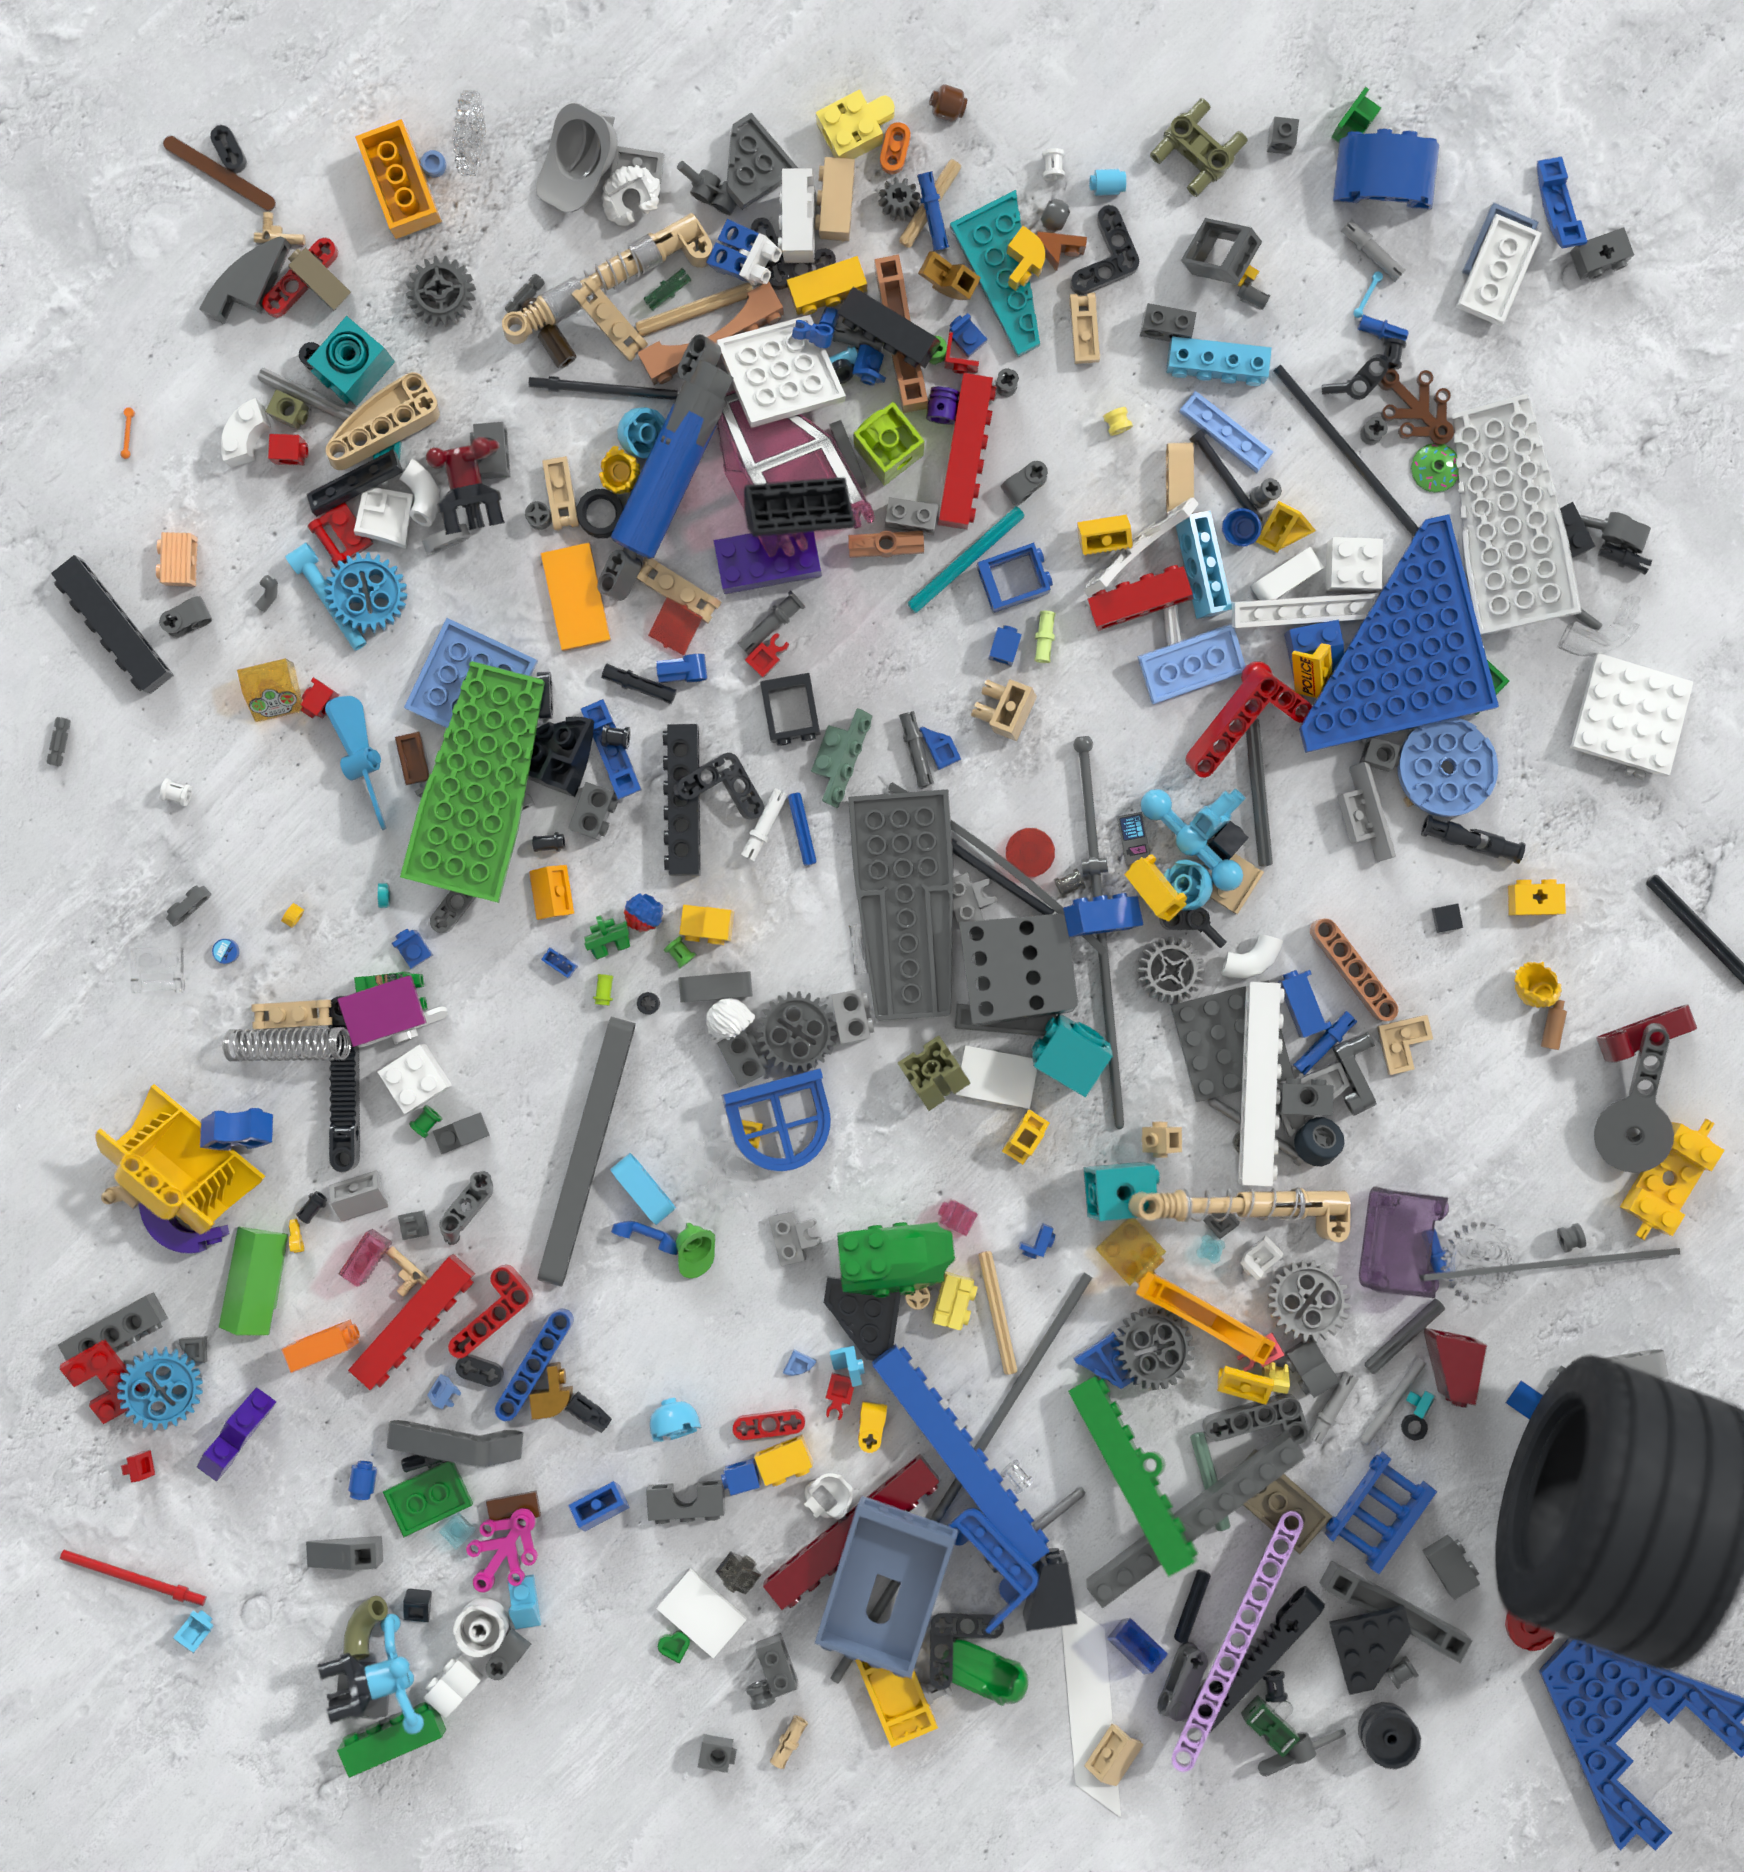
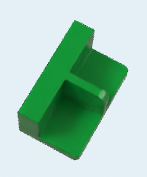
M1367 87L1357 97L1332 134L1331 138L1338 143L1341 138L1347 136V132H1361L1364 134L1382 109L1366 97L1370 90Z

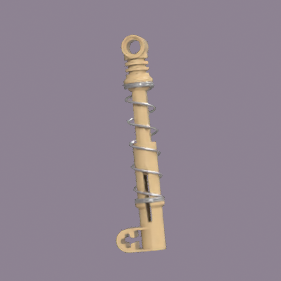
M1297 1187L1292 1188L1290 1191H1276L1272 1188L1271 1192H1254L1250 1188L1249 1192H1238L1236 1197H1232V1191L1229 1188L1227 1190V1197H1210V1191L1206 1189L1205 1197L1191 1198L1190 1193L1186 1189H1180L1171 1194L1139 1192L1134 1194L1129 1201L1131 1213L1136 1217L1146 1220L1172 1218L1178 1222H1188L1191 1218L1193 1221L1199 1222L1207 1213L1218 1222L1223 1221L1229 1213L1239 1221H1245L1248 1217H1257L1259 1220L1265 1221L1270 1217H1279L1282 1220H1289L1290 1218L1301 1220L1306 1216H1316V1232L1322 1239L1343 1242L1350 1233V1198L1345 1190L1305 1191ZM1147 1200L1149 1207L1144 1212L1142 1207L1143 1203ZM1276 1203H1287V1205H1276ZM1192 1213H1204L1200 1219L1191 1217ZM1212 1213H1226V1215L1222 1219H1217ZM1234 1213H1237L1239 1217H1245V1218L1240 1219V1218L1236 1217V1216L1234 1215ZM1330 1216H1336V1219H1330Z

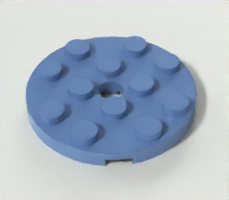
M1453 718L1419 726L1406 737L1399 751L1398 778L1403 791L1418 808L1439 817H1456L1475 810L1490 796L1497 781L1498 760L1491 741L1476 729L1477 726L1466 720ZM1443 761L1452 763L1453 771L1451 774L1444 772L1441 768Z

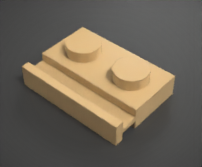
M1234 854L1229 860L1235 861L1242 868V883L1232 891L1220 890L1213 883V891L1210 898L1231 910L1234 914H1238L1264 872L1237 854Z

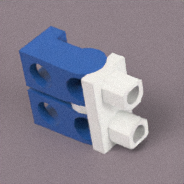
M727 219L717 239L722 244L715 243L706 263L718 273L728 274L742 281L749 282L754 286L757 283L767 284L771 277V271L765 268L768 260L776 263L782 251L765 235ZM733 229L734 232L730 240H728V232ZM722 251L723 255L719 263H717V255Z

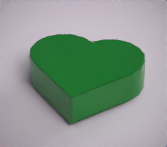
M681 1630L676 1631L673 1635L665 1634L659 1639L658 1651L663 1656L680 1664L691 1640Z

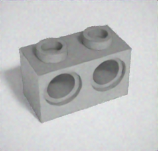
M889 497L885 528L908 532L923 531V534L934 536L938 505Z
M861 989L832 994L840 1043L844 1044L870 1039V1033L874 1032L872 1017H866L865 1008H870L867 993L862 994ZM849 996H853L858 1000V1007L854 1011H848L844 1007V1000ZM852 1021H859L863 1025V1032L860 1035L855 1036L849 1032L848 1027Z

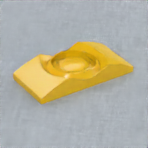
M859 1659L855 1660L891 1748L938 1729L932 1709L922 1691L915 1668L911 1678L899 1677L894 1675L892 1671L884 1668H874L867 1662Z

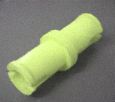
M1040 611L1038 632L1035 633L1037 646L1034 661L1050 663L1051 646L1055 640L1053 628L1056 613Z

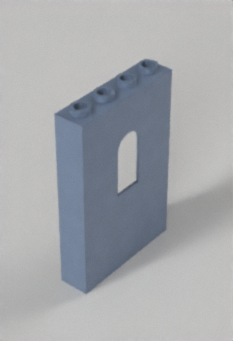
M862 1496L856 1508L815 1644L820 1645L824 1650H834L842 1653L849 1659H859L867 1662L874 1668H884L892 1671L896 1676L911 1678L959 1530ZM877 1574L901 1582L891 1617L885 1623L871 1621L866 1612Z

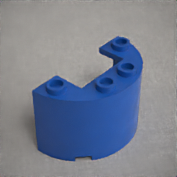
M1377 129V133L1367 134L1347 132V136L1339 140L1333 201L1358 203L1362 199L1403 202L1407 203V208L1432 209L1440 147L1437 139L1418 137V132L1403 131L1402 134H1392L1393 130Z

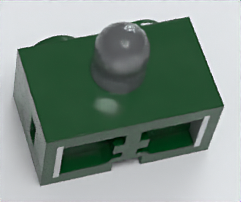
M1257 1695L1241 1712L1245 1723L1260 1737L1263 1735L1266 1742L1282 1758L1300 1740L1295 1729L1285 1721L1293 1712V1706L1289 1701L1280 1702L1273 1709Z

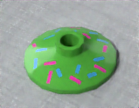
M1427 444L1419 449L1413 457L1411 464L1413 479L1425 491L1434 493L1446 491L1459 478V469L1456 463L1457 454L1447 445ZM1440 462L1442 469H1436L1434 463Z

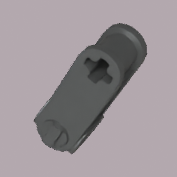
M1192 1642L1179 1646L1163 1691L1158 1699V1713L1175 1721L1184 1722L1188 1719L1208 1662L1205 1653L1199 1650Z

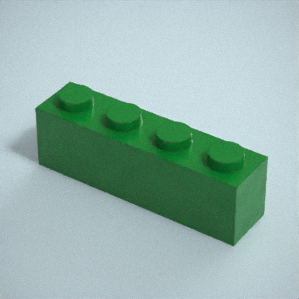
M426 1702L413 1707L414 1713L421 1715L424 1720L422 1729L416 1734H410L404 1730L403 1721L405 1716L403 1712H400L390 1717L389 1721L384 1724L377 1722L368 1726L365 1729L366 1731L357 1735L354 1732L345 1736L337 1752L348 1778L442 1738L447 1729L440 1713L430 1704L427 1705Z

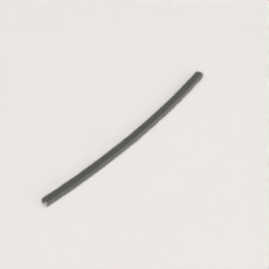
M893 782L888 787L894 793L908 792ZM951 819V830L1007 870L1056 913L1064 914V907L1003 856ZM1093 934L1082 936L1101 955H1104L1108 950Z
M1680 1248L1420 1275V1281L1679 1255Z

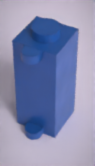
M1297 970L1283 974V980L1278 981V983H1281V988L1284 989V1000L1297 1033L1301 1038L1313 1035L1332 1026L1330 1021H1324L1307 978V976L1312 975L1310 970L1298 973Z

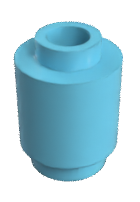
M1119 169L1095 170L1094 175H1090L1089 178L1090 191H1094L1095 196L1119 195L1120 192H1125L1126 172Z

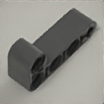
M1285 1393L1269 1397L1266 1405L1254 1401L1210 1414L1205 1417L1202 1423L1204 1432L1213 1441H1222L1280 1424L1282 1433L1286 1430L1290 1431L1291 1427L1299 1425L1300 1433L1292 1436L1298 1444L1304 1443L1309 1435L1301 1404L1294 1396ZM1287 1401H1293V1409L1289 1412H1283V1404ZM1262 1408L1269 1409V1415L1265 1419L1258 1418V1413ZM1238 1415L1245 1416V1422L1241 1426L1234 1425V1419ZM1213 1423H1217L1219 1425L1217 1427V1432H1213L1212 1430Z

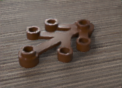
M1389 368L1384 378L1378 383L1379 387L1386 391L1393 390L1410 409L1396 408L1392 404L1386 405L1381 411L1382 419L1385 421H1392L1393 419L1422 420L1428 427H1414L1412 423L1406 422L1398 429L1399 436L1402 439L1429 437L1433 443L1438 445L1448 443L1454 435V428L1447 421V402L1451 398L1450 391L1446 388H1441L1434 394V401L1437 403L1435 418L1429 412L1430 384L1433 381V374L1428 370H1424L1417 376L1416 380L1419 385L1418 401L1399 381L1398 372ZM1386 375H1392L1394 381L1389 382L1386 379ZM1426 375L1429 378V382H1423L1421 376ZM1444 393L1446 400H1441L1438 394ZM1386 409L1393 411L1392 417L1386 415ZM1403 427L1410 429L1409 435L1403 432ZM1438 428L1445 429L1446 434L1440 435Z

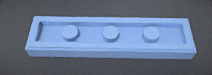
M1197 391L1192 394L1179 411L1198 428L1204 429L1207 435L1256 473L1273 453L1272 450Z

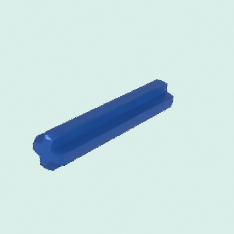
M799 792L788 795V800L803 864L805 866L813 865L817 861L802 796Z

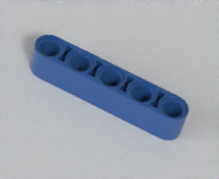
M565 1308L558 1309L547 1320L495 1406V1414L500 1420L510 1421L520 1412L529 1394L534 1389L574 1322V1317L569 1310ZM557 1315L566 1318V1327L556 1325L555 1317ZM542 1338H551L554 1343L553 1348H545L542 1345ZM530 1359H537L540 1362L539 1370L530 1368ZM516 1381H524L527 1385V1391H519L516 1388ZM504 1402L511 1403L514 1407V1412H505L502 1404Z

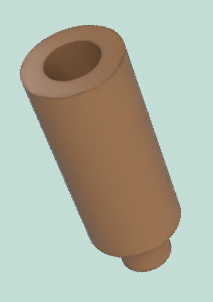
M1558 1000L1553 1008L1549 1007L1541 1047L1559 1050L1567 1015V1011L1563 1010L1565 1004L1563 1000Z

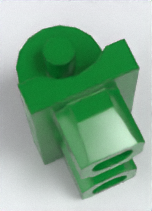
M602 915L596 916L598 924L590 926L592 934L584 937V945L587 951L591 950L597 960L609 954L606 943L614 941L618 951L630 947L627 922L615 924L613 918L604 921Z

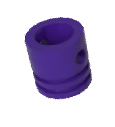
M931 387L926 419L937 424H954L960 392L948 387Z

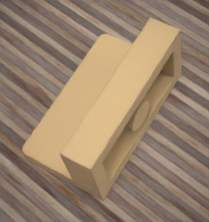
M1111 1724L1084 1766L1100 1782L1117 1786L1142 1749L1143 1743L1130 1738L1120 1727Z

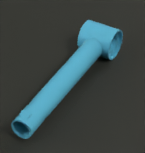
M306 542L287 554L285 558L298 575L304 574L328 610L332 603L325 602V597L330 594L326 593L324 588L329 585L315 565L319 562L318 557ZM337 611L329 612L333 619ZM343 618L339 620L334 619L354 651L361 649L367 644L358 629L354 632L352 631L351 623L343 627Z

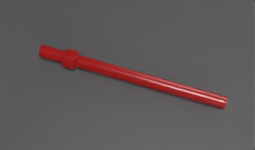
M65 1549L60 1556L61 1560L173 1596V1600L179 1602L188 1601L204 1606L207 1596L189 1591L188 1587L182 1585L174 1586Z

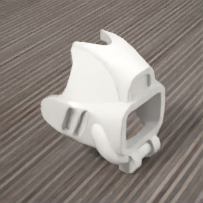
M840 1474L822 1475L806 1485L804 1491L806 1501L804 1506L806 1508L809 1507L815 1518L822 1516L827 1519H841L848 1512L853 1496L852 1487ZM821 1485L837 1500V1503L827 1511L812 1496V1493Z

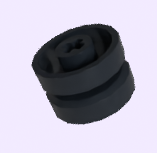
M1380 1702L1371 1705L1363 1712L1358 1722V1736L1362 1746L1376 1764L1386 1769H1400L1408 1766L1416 1759L1420 1751L1421 1736L1418 1727L1402 1707L1394 1703Z

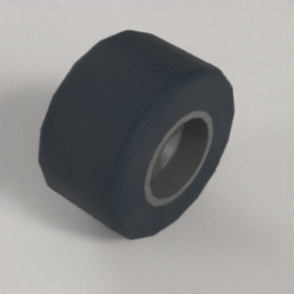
M1315 1117L1308 1120L1296 1133L1294 1139L1295 1150L1299 1157L1306 1163L1319 1167L1330 1164L1343 1151L1345 1144L1344 1134L1340 1127L1325 1117Z

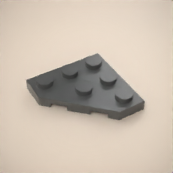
M752 112L732 125L726 192L743 210L782 184V169L798 168Z

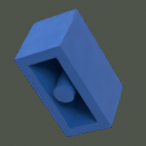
M614 1481L568 1505L578 1528L584 1532L630 1508L620 1485Z

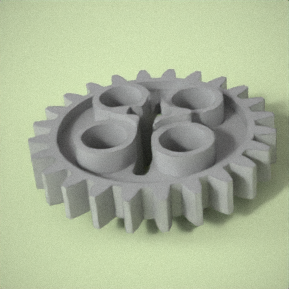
M1302 1260L1300 1268L1293 1262L1291 1264L1292 1271L1284 1267L1282 1269L1284 1277L1278 1274L1275 1276L1279 1284L1271 1283L1270 1288L1276 1292L1268 1294V1298L1274 1300V1302L1268 1305V1308L1276 1310L1271 1315V1318L1279 1317L1280 1319L1276 1327L1284 1325L1286 1327L1284 1330L1285 1335L1290 1331L1294 1332L1293 1340L1302 1335L1303 1343H1306L1309 1336L1316 1343L1318 1335L1324 1341L1328 1339L1327 1332L1333 1336L1336 1335L1337 1332L1334 1326L1342 1329L1344 1324L1340 1319L1347 1320L1349 1317L1343 1310L1351 1308V1305L1344 1303L1345 1300L1350 1299L1351 1295L1343 1294L1348 1285H1339L1342 1276L1334 1278L1332 1275L1335 1269L1332 1268L1328 1272L1325 1271V1263L1320 1268H1317L1315 1260L1311 1262L1310 1266H1307L1305 1260ZM1300 1279H1310L1313 1288L1309 1290L1302 1288ZM1320 1283L1323 1284V1288L1313 1300V1304H1310L1302 1316L1296 1319L1295 1315L1304 1305L1306 1299L1310 1297ZM1324 1293L1331 1295L1333 1304H1323L1321 1295ZM1289 1297L1294 1298L1298 1303V1308L1289 1309L1285 1305V1299ZM1306 1314H1315L1318 1317V1324H1308Z

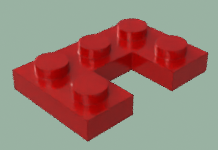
M105 1339L60 1364L59 1370L74 1388L94 1376H97L107 1388V1392L94 1398L89 1403V1407L103 1424L126 1412L128 1408H120V1403L125 1399H118L117 1393L124 1390L118 1389L117 1383L125 1382L120 1378V1374L129 1372L126 1369V1365ZM140 1383L135 1386L136 1391H145Z

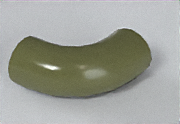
M372 1596L355 1609L348 1621L344 1634L343 1654L349 1652L357 1660H363L370 1656L369 1638L375 1624L386 1618L388 1614L387 1604L382 1597Z

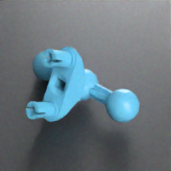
M1153 789L1144 794L1141 799L1143 814L1150 820H1161L1177 835L1176 845L1179 850L1185 855H1197L1212 870L1211 877L1217 888L1223 891H1232L1240 886L1243 880V871L1240 865L1233 860H1222L1207 845V840L1211 839L1231 820V813L1246 799L1237 789H1234L1230 794L1224 791L1213 804L1204 806L1189 825L1171 810V798L1166 792L1160 789Z

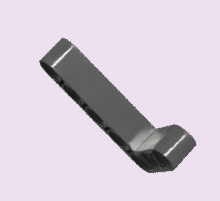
M389 1421L388 1449L473 1467H490L521 1459L522 1431L503 1430L479 1436L410 1421Z

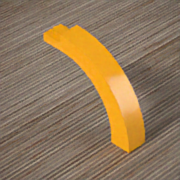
M1148 1271L1139 1283L1136 1291L1137 1295L1187 1320L1264 1365L1276 1344L1224 1311L1155 1273Z

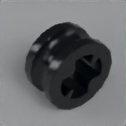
M642 993L637 999V1008L643 1014H653L660 1007V1000L654 993ZM646 996H650L651 1000H655V1006H651L652 1010L649 1011L646 1006H642V1000L645 1001Z

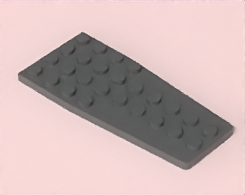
M949 790L848 797L853 873L875 1017L878 1020L948 1016L952 1009L954 883Z

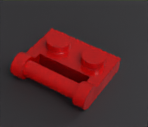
M346 503L331 509L307 525L311 533L316 534L331 556V562L335 568H338V561L344 564L347 563L346 556L349 555L351 558H354L358 552L360 554L374 544L370 538L355 535L354 528L357 518ZM330 524L347 549L343 553L339 552L324 530V527Z

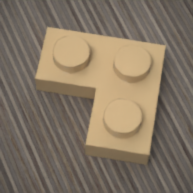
M1428 1015L1377 1026L1388 1075L1415 1069L1409 1045L1433 1039Z

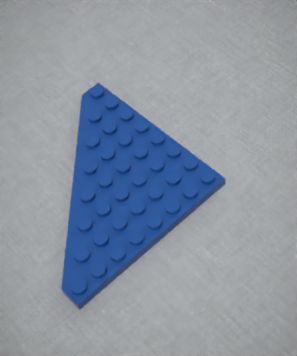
M1450 514L1425 519L1420 525L1301 724L1299 731L1305 753L1499 707Z

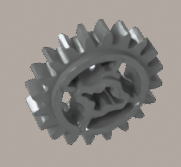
M434 256L433 264L424 259L425 267L422 268L416 265L419 273L409 274L414 282L406 283V286L412 290L407 292L406 296L411 300L408 303L411 309H416L414 313L417 317L423 315V321L426 324L432 319V323L437 327L439 321L442 320L445 327H448L449 319H452L457 324V315L466 318L463 310L473 309L468 301L476 300L475 296L470 293L475 291L476 287L470 283L473 280L471 274H466L467 269L465 266L459 268V263L456 259L450 264L448 257L445 256L442 263H440L437 256ZM444 274L453 276L459 281V284H453L452 281L445 280ZM430 278H432L431 282H429L428 284H426V282H427ZM444 288V290H442V294L438 295V293H440V289ZM457 298L456 301L452 305H450L451 301ZM423 299L436 302L438 309L427 306Z

